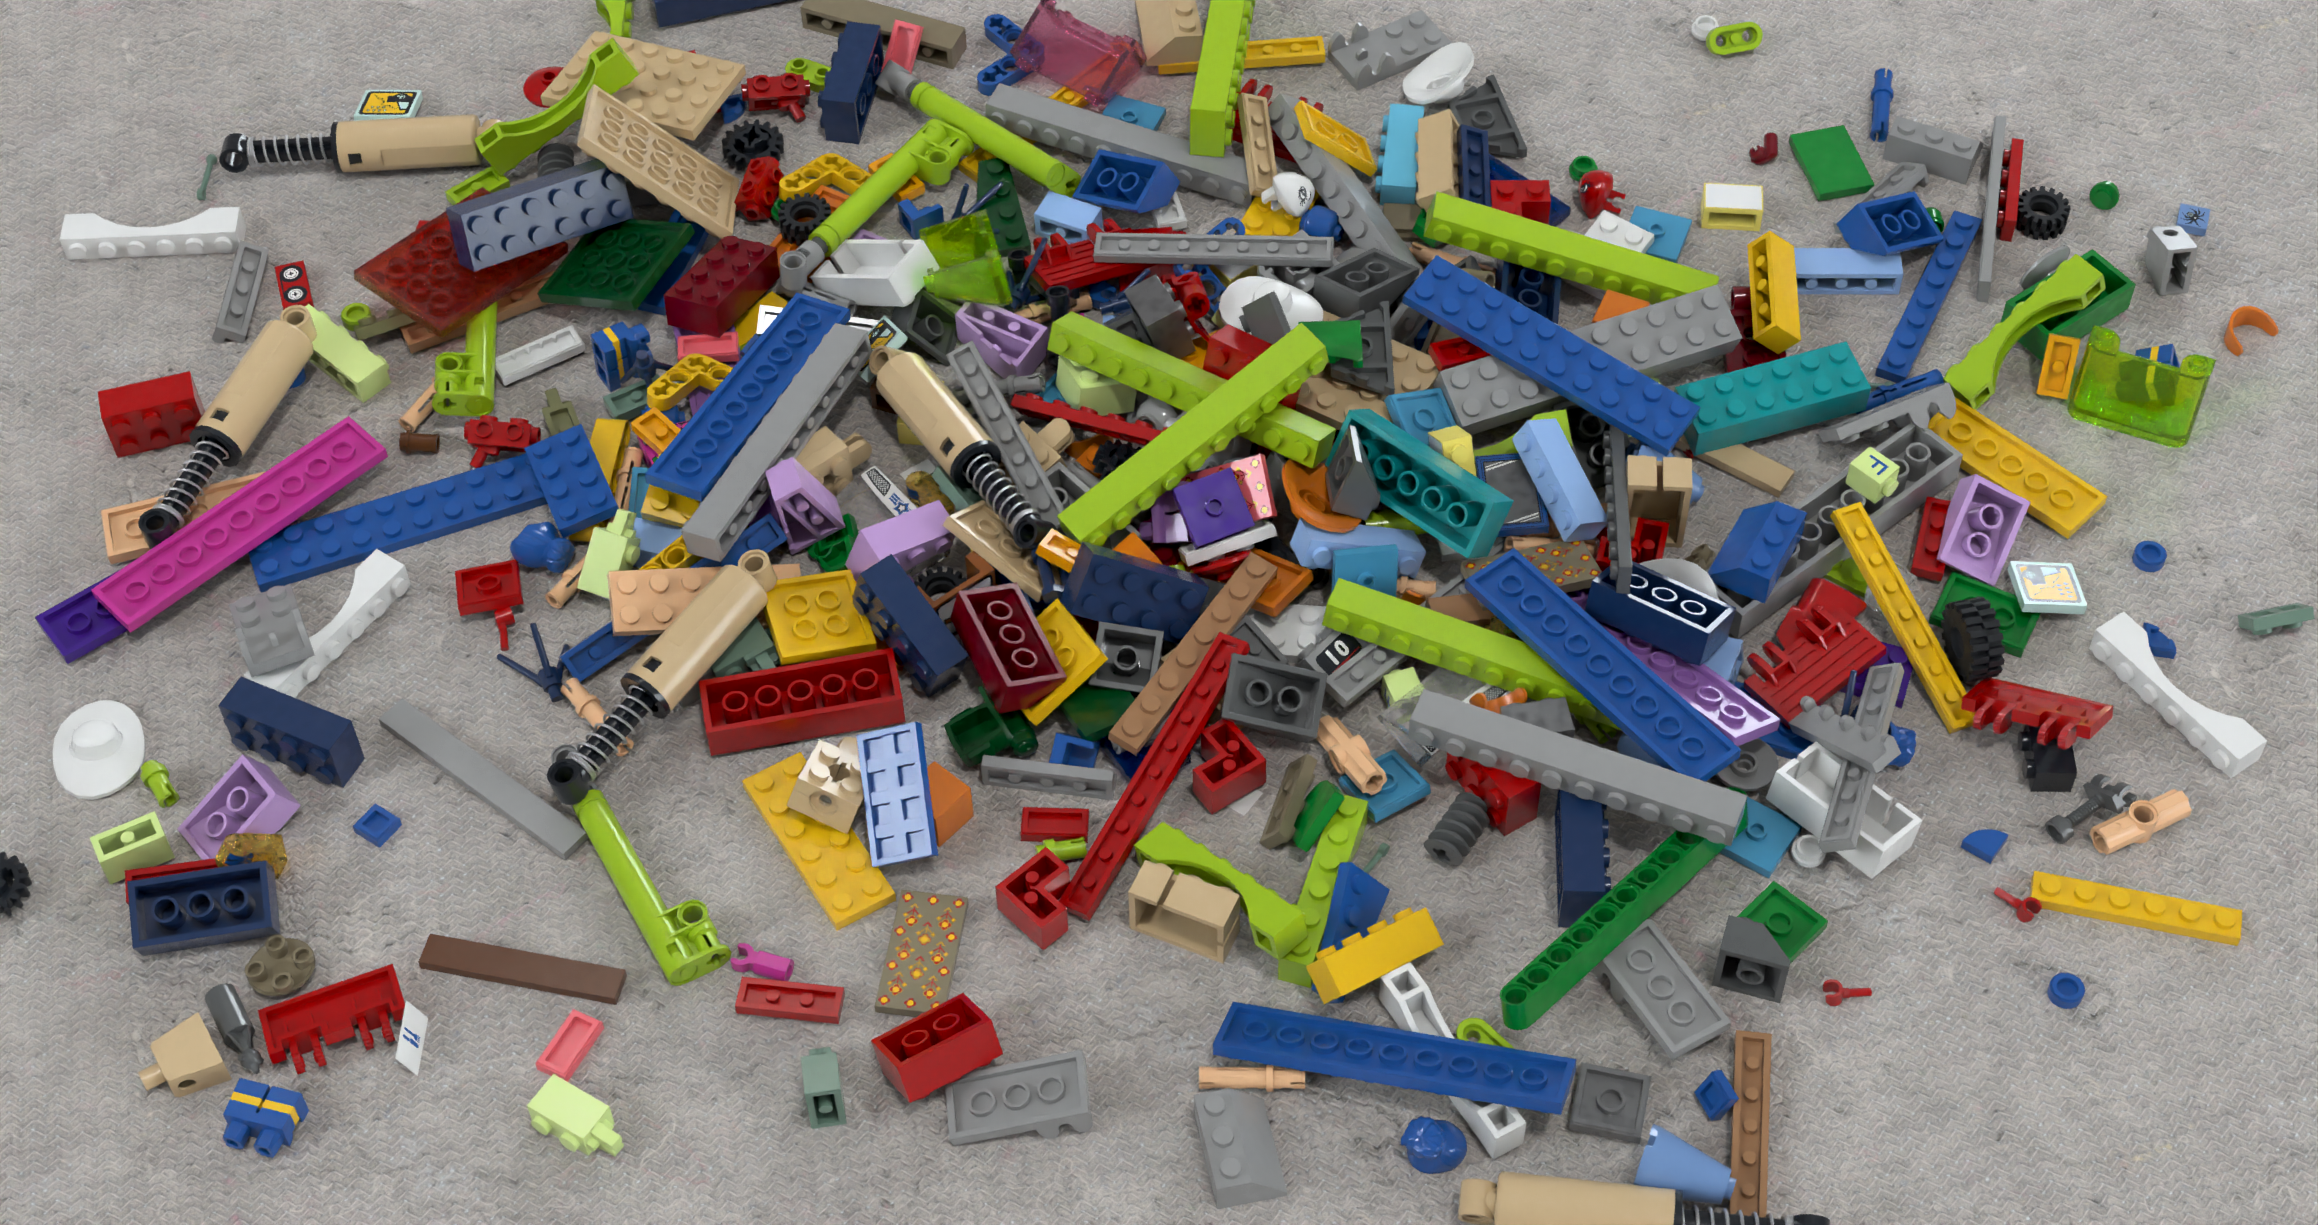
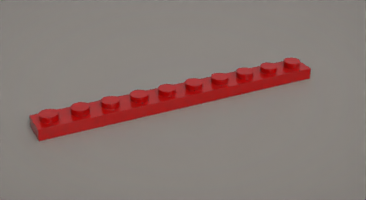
M1219 632L1061 896L1059 902L1067 908V912L1090 921L1225 693L1231 654L1236 653L1246 656L1250 650L1248 642Z

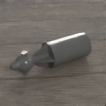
M228 983L217 985L206 993L205 1002L225 1044L241 1053L238 1055V1060L245 1069L258 1074L260 1072L259 1065L263 1064L264 1059L259 1051L252 1049V1036L255 1029L235 987Z

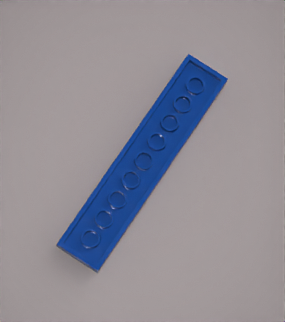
M1438 255L1434 257L1403 296V304L1666 457L1699 413L1700 406Z
M796 293L645 473L646 483L702 502L715 486L718 479L727 470L733 458L744 447L749 436L761 424L763 417L776 404L778 397L790 385L794 375L799 373L807 362L809 355L819 346L823 336L830 331L835 323L846 325L851 319L850 309Z
M525 453L287 526L248 553L259 589L262 593L274 586H285L362 562L376 549L388 554L548 503L529 458Z
M1515 548L1465 580V589L1661 767L1706 782L1740 758L1741 749Z
M1232 1002L1213 1042V1055L1230 1059L1246 1060L1264 1065L1292 1068L1299 1071L1327 1074L1333 1077L1356 1079L1368 1083L1385 1084L1403 1089H1414L1438 1095H1448L1472 1101H1483L1558 1115L1562 1114L1576 1072V1059L1239 1002Z

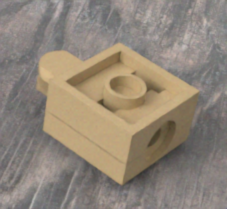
M1054 418L1039 433H1036L1024 421L1019 424L1044 472L1058 462L1067 468L1060 454L1075 441V436L1066 420ZM1001 459L998 469L1004 470L1005 477L1011 478V485H1015Z
M824 426L813 434L795 460L837 499L855 487L852 469L869 459L872 453V446L857 432L841 440L828 427Z
M844 737L837 746L819 739L797 778L786 806L848 834L864 803L857 739Z

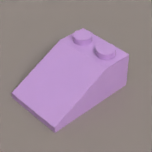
M1977 474L1960 479L1948 507L1937 560L1984 584L1995 587L2030 505V501Z
M242 754L177 830L202 860L228 857L229 853L240 856L279 831L301 805L267 765Z

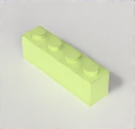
M310 304L305 306L310 312L317 332V336L312 342L313 354L309 358L311 363L362 403L369 400L391 383L388 374L389 365L381 355L376 356L370 352L363 341H356L342 325L337 326L324 311H317Z

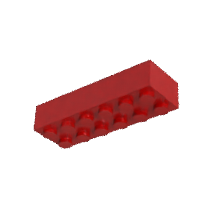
M893 648L699 681L706 735L711 756L906 722Z

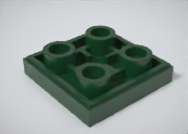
M1089 683L1078 687L1058 707L1081 738L1093 742L1109 735L1110 730L1135 698L1129 691L1089 686Z

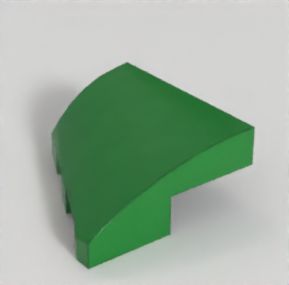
M1360 320L1298 322V325L1302 323L1326 346L1328 363L1335 364L1338 360L1345 358L1353 360V367L1363 368Z
M850 513L842 516L845 528L805 548L808 554L817 560L826 572L848 570L845 563L859 534L855 517Z

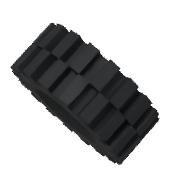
M1984 597L1950 602L1945 605V610L1942 612L1944 620H1941V627L1944 629L1942 640H1945L1946 645L1944 650L1945 653H1948V660L1953 665L1959 680L1963 681V683L1997 677L2003 670L2001 665H2004L2005 661L2002 656L2005 653V647L2001 641L2004 640L2003 633L1999 631L2001 625L1999 619H1995L1996 612L1994 608H1990L1991 603L1985 600Z

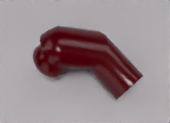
M1775 133L1765 134L1763 147L1757 145L1756 151L1753 147L1750 149L1749 156L1751 162L1755 165H1764L1775 159L1778 155V136Z

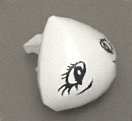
M1283 172L1274 176L1273 186L1261 193L1262 202L1266 204L1268 201H1271V210L1274 212L1283 207L1288 214L1302 217L1314 199L1315 188L1311 180L1296 172Z

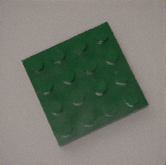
M628 219L584 234L537 294L544 303L636 311L681 250L686 246L695 231L689 223Z

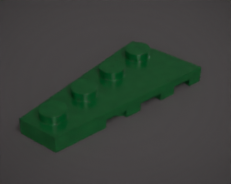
M999 158L982 160L978 163L977 201L998 182H1003V186L976 211L975 227L998 228L1000 232L999 234H975L974 262L1007 257L1008 253L1015 249H1027L1031 252V243L1010 166Z

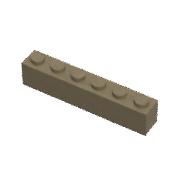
M805 0L800 7L803 28L834 37H839L840 32L844 33L847 21L880 25L882 45L885 51L888 48L895 19L922 26L924 29L915 59L954 69L967 49L965 27L871 1Z

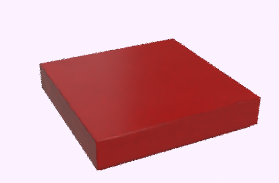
M516 560L455 571L457 603L460 616L524 604L520 567Z

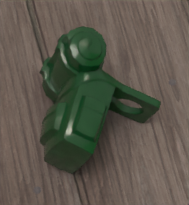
M982 685L978 689L985 703L974 708L969 707L963 712L952 717L948 723L944 724L951 744L968 767L981 763L983 755L994 756L1001 750L1011 748L1018 757L1028 756L1036 752L1039 746L1035 731L1029 726L1022 710L998 713L991 697Z

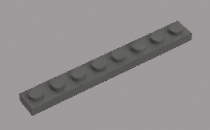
M1610 424L1609 431H1603L1602 449H1604L1603 467H1605L1604 485H1606L1605 503H1607L1606 521L1608 522L1607 540L1610 541L1608 558L1611 560L1610 580L1616 581V593L1629 594L1632 575V554L1624 432Z

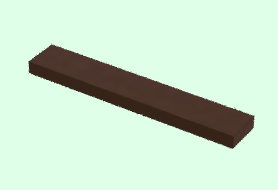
M436 934L429 935L418 961L421 969L617 1005L627 977L625 969Z

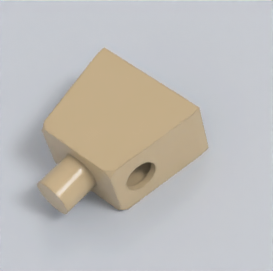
M199 1013L192 1015L152 1042L150 1048L157 1063L138 1072L147 1091L167 1081L175 1097H182L232 1079Z

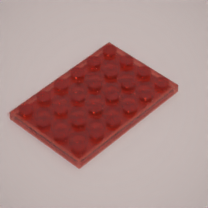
M482 187L457 204L490 194L491 192ZM445 211L355 269L354 280L442 339L567 254L568 243L563 241L474 272L459 264L447 211Z

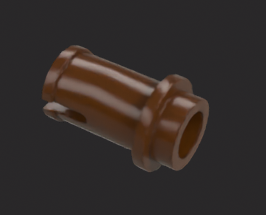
M407 430L406 433L402 432L400 434L399 448L400 451H405L406 454H411L412 451L438 454L440 436L439 434L413 433L412 430Z

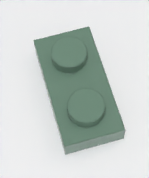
M656 374L652 378V382L656 381L660 376ZM645 380L603 397L604 405L613 419L629 420L640 415V410H645L647 405Z
M2301 603L2238 615L2239 627L2252 631L2253 635L2272 633V628L2279 626L2285 629L2298 628L2303 626V621L2315 619L2313 606Z

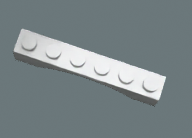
M240 207L209 208L187 220L157 227L119 225L105 220L95 213L65 214L60 242L67 260L236 252L240 240L244 241L246 224Z
M376 549L355 569L354 583L350 595L340 612L318 633L309 637L315 656L251 677L248 670L244 674V678L296 698L305 686L314 681L332 660L337 659L354 639L360 637L376 618L383 615L386 608L407 591L411 583L405 565Z
M2124 611L2095 630L2089 647L2095 657L2111 668L2121 681L2126 682L2134 689L2144 702L2150 704L2158 711L2168 724L2181 732L2192 746L2204 753L2216 768L2222 770L2230 778H2233L2260 759L2267 740L2243 718L2225 715L2209 709L2190 699L2177 689L2162 673L2155 662L2149 647L2147 632Z
M1411 962L1380 977L1379 999L1401 1030L1455 1039L1446 1025L1429 987ZM1448 1096L1493 1160L1523 1144L1526 1122L1515 1107Z

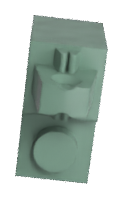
M755 617L710 669L714 677L718 678L776 668L781 663L773 642Z
M830 1047L809 1050V1056L801 1057L804 1095L811 1129L847 1124L843 1084L837 1053L832 1052Z

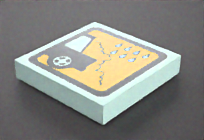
M366 90L354 114V121L414 118L423 100L422 90Z
M885 315L868 332L872 351L880 345L899 349L908 340V337ZM869 359L858 372V375L866 382L875 376L869 368Z
M2010 561L2007 570L2022 612L2085 614L2087 604L2071 563Z

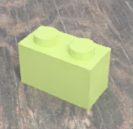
M155 811L90 837L99 863L110 885L125 879V870L154 867L175 858Z

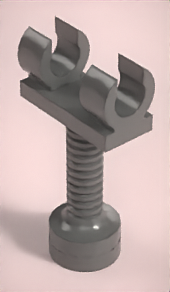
M2103 774L2094 776L2090 783L2087 782L2083 785L2089 800L2066 817L2056 815L2047 821L2045 828L2048 834L2058 844H2064L2074 836L2073 827L2077 826L2101 807L2118 814L2121 813L2123 806L2129 807L2136 801L2137 795L2130 792L2122 798L2123 793L2133 786L2120 782L2115 786L2107 784L2101 788L2103 783L2109 781L2111 777Z

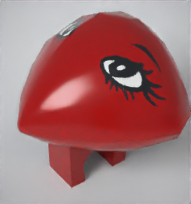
M1592 170L1583 174L1579 180L1578 193L1580 203L1589 219L1598 216L1602 210L1620 214L1621 209L1615 208L1612 202L1606 200H1613L1614 198L1624 200L1626 194L1612 190L1613 175L1608 171Z

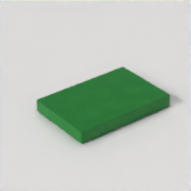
M1844 125L1790 135L1789 144L1818 202L1867 193L1875 185Z
M1952 571L1930 616L1929 624L1942 628L1941 620H1944L1942 612L1945 610V605L1950 602L1984 597L1985 600L1991 603L1990 608H1994L1996 612L1995 619H1999L2001 625L1999 631L2003 633L2004 640L2001 641L2005 647V653L2021 658L2041 613L2022 612L2016 595Z

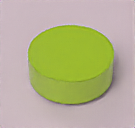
M352 303L342 310L341 319L347 330L354 331V326L359 325V319L372 314L366 304Z

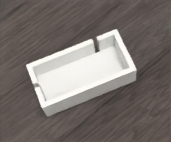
M846 239L830 255V258L841 274L837 272L830 260H826L810 278L818 289L853 300L857 305L905 307L911 304L915 299V295L932 281V276L940 267L923 240H904L902 242V240Z
M1818 742L1813 743L1801 752L1797 759L1793 758L1776 771L1766 799L1820 839L1842 760ZM1874 784L1856 848L1835 851L1871 879L1911 848L1923 821L1898 802L1894 805L1884 828L1882 823L1893 798Z

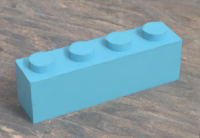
M1390 103L1389 115L1383 116L1382 132H1387V135H1381L1380 152H1385V154L1379 155L1377 172L1382 173V176H1376L1375 193H1380V205H1384V203L1415 204L1417 189L1415 173L1418 171L1415 153L1418 152V144L1415 133L1418 132V119L1424 117L1425 106Z

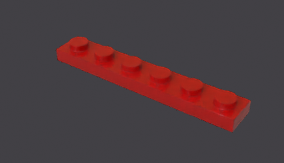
M1026 393V396L1014 394L1010 406L1024 416L1051 422L1054 418H1062L1072 428L1146 446L1168 428L1163 427L1162 431L1153 429L1151 424L1136 420L1135 424L1125 422V418L1112 413H1108L1107 417L1098 415L1097 411L1081 406L1080 410L1070 408V404L1060 400H1053V403L1045 402L1042 397L1032 393Z

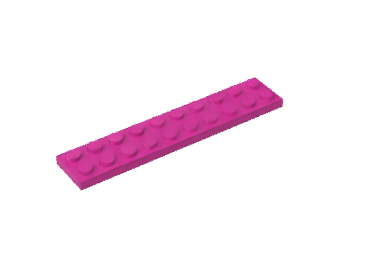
M349 416L91 589L94 598L130 633L383 461L388 457L386 448Z

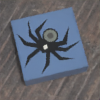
M2181 203L2176 226H2181L2186 233L2205 236L2210 209Z

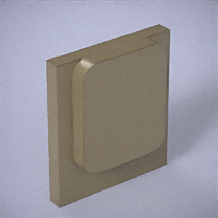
M1384 203L1383 214L1403 241L1424 242L1412 232L1421 212L1418 204Z

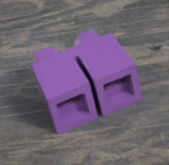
M1181 481L1176 487L1187 484L1189 482ZM1172 490L1166 491L1147 509L1151 510L1152 522L1140 523L1139 533L1142 539L1160 544L1193 543L1171 492Z

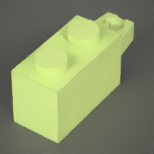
M617 509L613 523L609 522L606 528L594 527L577 585L578 589L609 599L608 572L632 570L633 565L640 556L639 544L641 539L636 537V531L633 530L636 513L625 509Z
M555 1074L548 1079L527 1105L532 1126L544 1135L551 1133L556 1136L561 1144L570 1151L575 1152L578 1149L589 1156L592 1151L599 1148L616 1157L624 1147L622 1137L612 1130L615 1123L610 1106Z

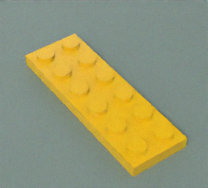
M1956 397V412L1953 418L1947 419L1938 412L1929 420L1928 428L1963 454L1960 464L1961 469L1970 475L1977 474L2030 501L2027 512L2067 539L2106 503L2108 496Z
M798 752L742 780L743 788L836 931L896 901V894L880 869L872 867L870 854L852 828H850L848 834H845L786 806L797 778L807 762L802 753Z

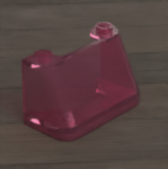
M1041 0L1010 50L1011 55L1016 60L1015 65L1025 72L1029 73L1032 70L1083 95L1084 99L1093 106L1098 107L1099 104L1106 105L1145 64L1147 57L1139 43L1127 35H1124L1123 38L1119 35H1116V37L1110 36L1074 18L1072 13L1067 10L1065 12L1060 9L1057 10L1055 8L1057 4L1055 0Z

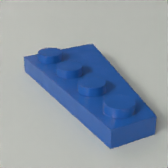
M1342 862L1339 864L1321 950L1332 945L1335 946L1336 950L1343 948L1341 940L1360 932L1362 938L1369 935L1367 928L1376 924L1390 889L1352 862ZM1313 983L1312 991H1314L1315 993H1317V994L1319 995V993H1318V991H1317V989H1316V987H1315V985H1314V983ZM1346 995L1339 997L1335 1000H1332L1330 1002L1343 1003Z

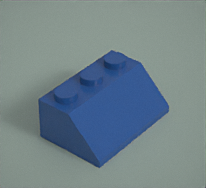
M1099 149L1072 197L1086 203L1141 214L1167 206L1180 181L1164 162Z
M1915 191L1859 203L1836 224L1850 248L1882 256L1941 243L1944 240L1943 235Z
M1779 501L1743 509L1707 572L1713 582L1765 604L1802 538L1807 512Z

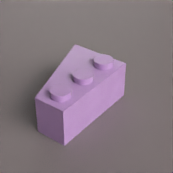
M972 295L955 314L957 339L963 344L972 340L984 362L1004 379L1014 374L1017 377L1031 375L1047 355L1046 348L1048 347L1049 337L1048 327Z
M793 457L783 460L765 471L784 533L788 538L787 542L791 555L845 528L836 497Z
M940 500L861 529L845 565L848 570L851 569L856 582L860 573L890 554L893 555L903 570L907 571L936 554L946 552L952 547L955 535L943 526L946 517L950 515Z

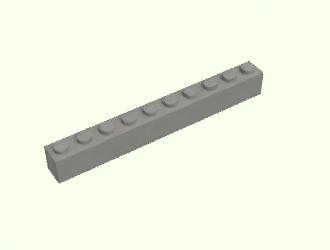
M1001 83L998 84L986 103V117L1015 135L1093 159L1097 151L1101 149L1161 161L1179 179L1180 186L1248 207L1255 198V196L1250 195L1245 158L1226 152L1224 157L1190 155V141Z
M1279 93L1268 107L1270 125L1307 178L1311 180L1314 188L1329 209L1337 213L1339 216L1338 222L1355 246L1366 251L1376 248L1420 268L1419 275L1395 300L1399 307L1403 301L1404 294L1424 271L1350 166L1304 138L1294 110L1296 104L1302 100Z
M835 323L830 331L823 336L821 343L809 355L807 362L799 373L794 375L792 382L784 393L778 397L776 404L763 417L761 424L749 436L744 447L733 458L727 470L718 479L706 498L700 502L698 509L692 517L685 522L681 532L688 553L719 562L723 560L771 494L765 471L783 460L791 457L797 458L869 359L872 349L867 330Z
M1423 689L1409 721L1408 739L1414 740L1420 745L1444 750L1453 756H1461L1479 762L1483 766L1494 767L1509 772L1516 777L1527 778L1542 783L1549 788L1560 789L1575 794L1579 798L1590 799L1608 805L1612 809L1623 810L1641 816L1645 820L1656 821L1674 827L1678 831L1689 832L1707 838L1713 843L1731 846L1744 814L1748 795Z

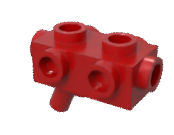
M785 73L781 76L772 77L756 75L753 78H747V84H741L742 101H748L749 111L790 110L797 123L806 119L802 108L805 107V97H810L809 80H804L803 74Z
M767 156L751 159L734 201L736 204L735 212L741 211L748 221L771 217V208L776 196L779 195V182L784 177V174L779 169L780 163L777 159Z
M481 415L479 420L470 419V421H466L464 439L467 440V443L473 449H477L469 465L474 468H480L483 466L488 455L497 457L500 451L526 453L525 447L541 440L540 427H533L531 424H528L529 420L522 418H510V422H500L497 417Z

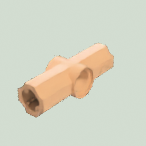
M1326 715L1320 718L1316 740L1328 752L1335 770L1340 775L1346 773L1362 793L1374 795L1380 792L1382 786L1387 782L1386 773L1371 757L1365 740L1358 734L1353 736L1337 717L1333 718L1330 715Z
M2172 789L2149 801L2138 800L2133 802L2128 811L2091 828L2090 836L2093 846L2099 853L2108 855L2131 843L2141 844L2149 841L2153 833L2190 816L2192 809L2189 805L2188 797L2182 790Z

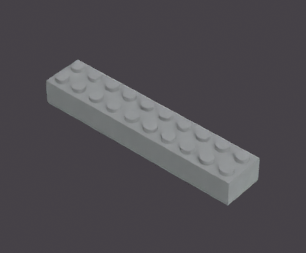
M1718 284L1569 331L1649 378L1733 352L1742 339ZM1493 355L1440 371L1433 384V388L1442 389L1456 425L1471 435L1548 411L1553 405L1568 401L1565 397Z
M1911 422L1875 448L1876 451L1900 466L1897 477L1899 484L1892 495L1889 497L1884 496L1874 504L1845 484L1848 467L1795 505L1794 508L1807 512L1802 538L1765 604L1715 584L1719 600L1736 607L1730 633L1739 639L1803 592L1811 579L1822 578L1832 570V566L1842 559L1844 562L1852 556L1830 517L1834 510L1861 501L1878 534L1881 535L1923 504L1927 496H1934L1956 480L1963 454L1929 428L1920 429Z

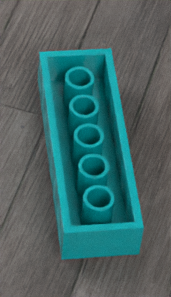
M1845 341L1676 386L1674 392L1700 406L1698 415L1684 432L1693 455L1697 456L1706 452L1866 410L1871 386L1848 343Z
M1371 409L1349 410L1325 466L1329 467L1349 425L1355 426L1376 479L1377 489L1380 492V502L1467 559L1488 557L1514 501Z

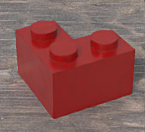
M1490 180L1491 208L1549 225L1551 205L1549 180Z
M1638 517L1634 539L1631 541L1632 561L1639 564L1650 560L1663 559L1669 523ZM1601 536L1596 563L1602 572L1610 566L1611 561L1608 558L1610 541L1605 536Z
M1221 719L1202 730L1201 755L1205 758L1206 762L1193 769V793L1209 812L1214 814L1266 783V759L1234 722Z
M1045 847L995 886L997 909L1042 950L1046 949L1068 931L1067 908L1058 899L1063 895L1070 883L1069 867Z

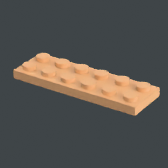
M265 472L203 487L204 495L196 497L198 504L189 507L191 514L183 516L185 523L181 528H177L176 531H179ZM164 495L101 510L107 556L111 564L139 558L151 550L142 535L138 521L140 516L152 509L157 504V500L164 497Z
M800 564L772 565L777 580L801 576ZM722 567L609 571L607 579L613 636L662 634ZM762 609L756 618L763 629H766L769 626Z

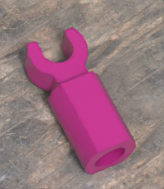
M746 943L738 944L739 954L747 957L742 960L731 959V966L735 971L747 972L752 970L756 975L774 980L789 981L794 970V961L792 959L761 950L756 952L752 946Z

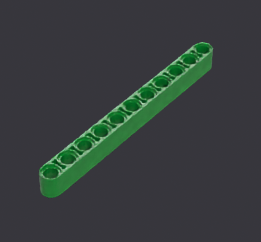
M1726 788L1746 795V793L1739 788ZM1747 800L1735 838L1748 825ZM1676 830L1500 991V1002L1505 1026L1513 1030H1523L1535 1023L1727 845L1713 843L1707 838Z

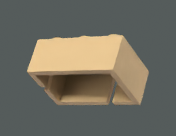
M1628 455L1626 477L1631 541L1634 539L1637 519L1639 517L1669 523L1665 547L1682 548L1693 488L1692 458L1663 457L1662 461H1657V457Z
M1144 861L1128 891L1130 929L1224 964L1240 932V915H1238L1240 912V895L1230 888L1218 887L1204 882L1195 875H1185L1182 873L1175 875L1174 870L1165 864Z

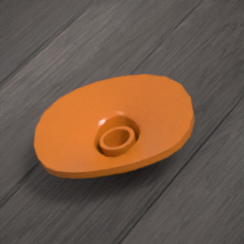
M1289 459L1283 465L1282 480L1286 495L1290 501L1291 512L1298 520L1303 518L1307 523L1330 532L1346 533L1354 530L1362 519L1331 511L1325 472L1328 467L1325 466V463L1321 462L1312 469Z

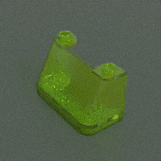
M986 209L919 229L920 239L925 242L940 267L938 271H934L933 267L928 268V275L923 276L928 294L934 292L935 297L940 299L1001 307L1013 303L1004 265Z
M2093 325L2067 405L2068 413L2079 421L2168 447L2179 448L2185 446L2190 439L2216 359L2196 354L2188 355L2183 359L2180 368L2118 351L2120 347L2118 334L2110 329Z

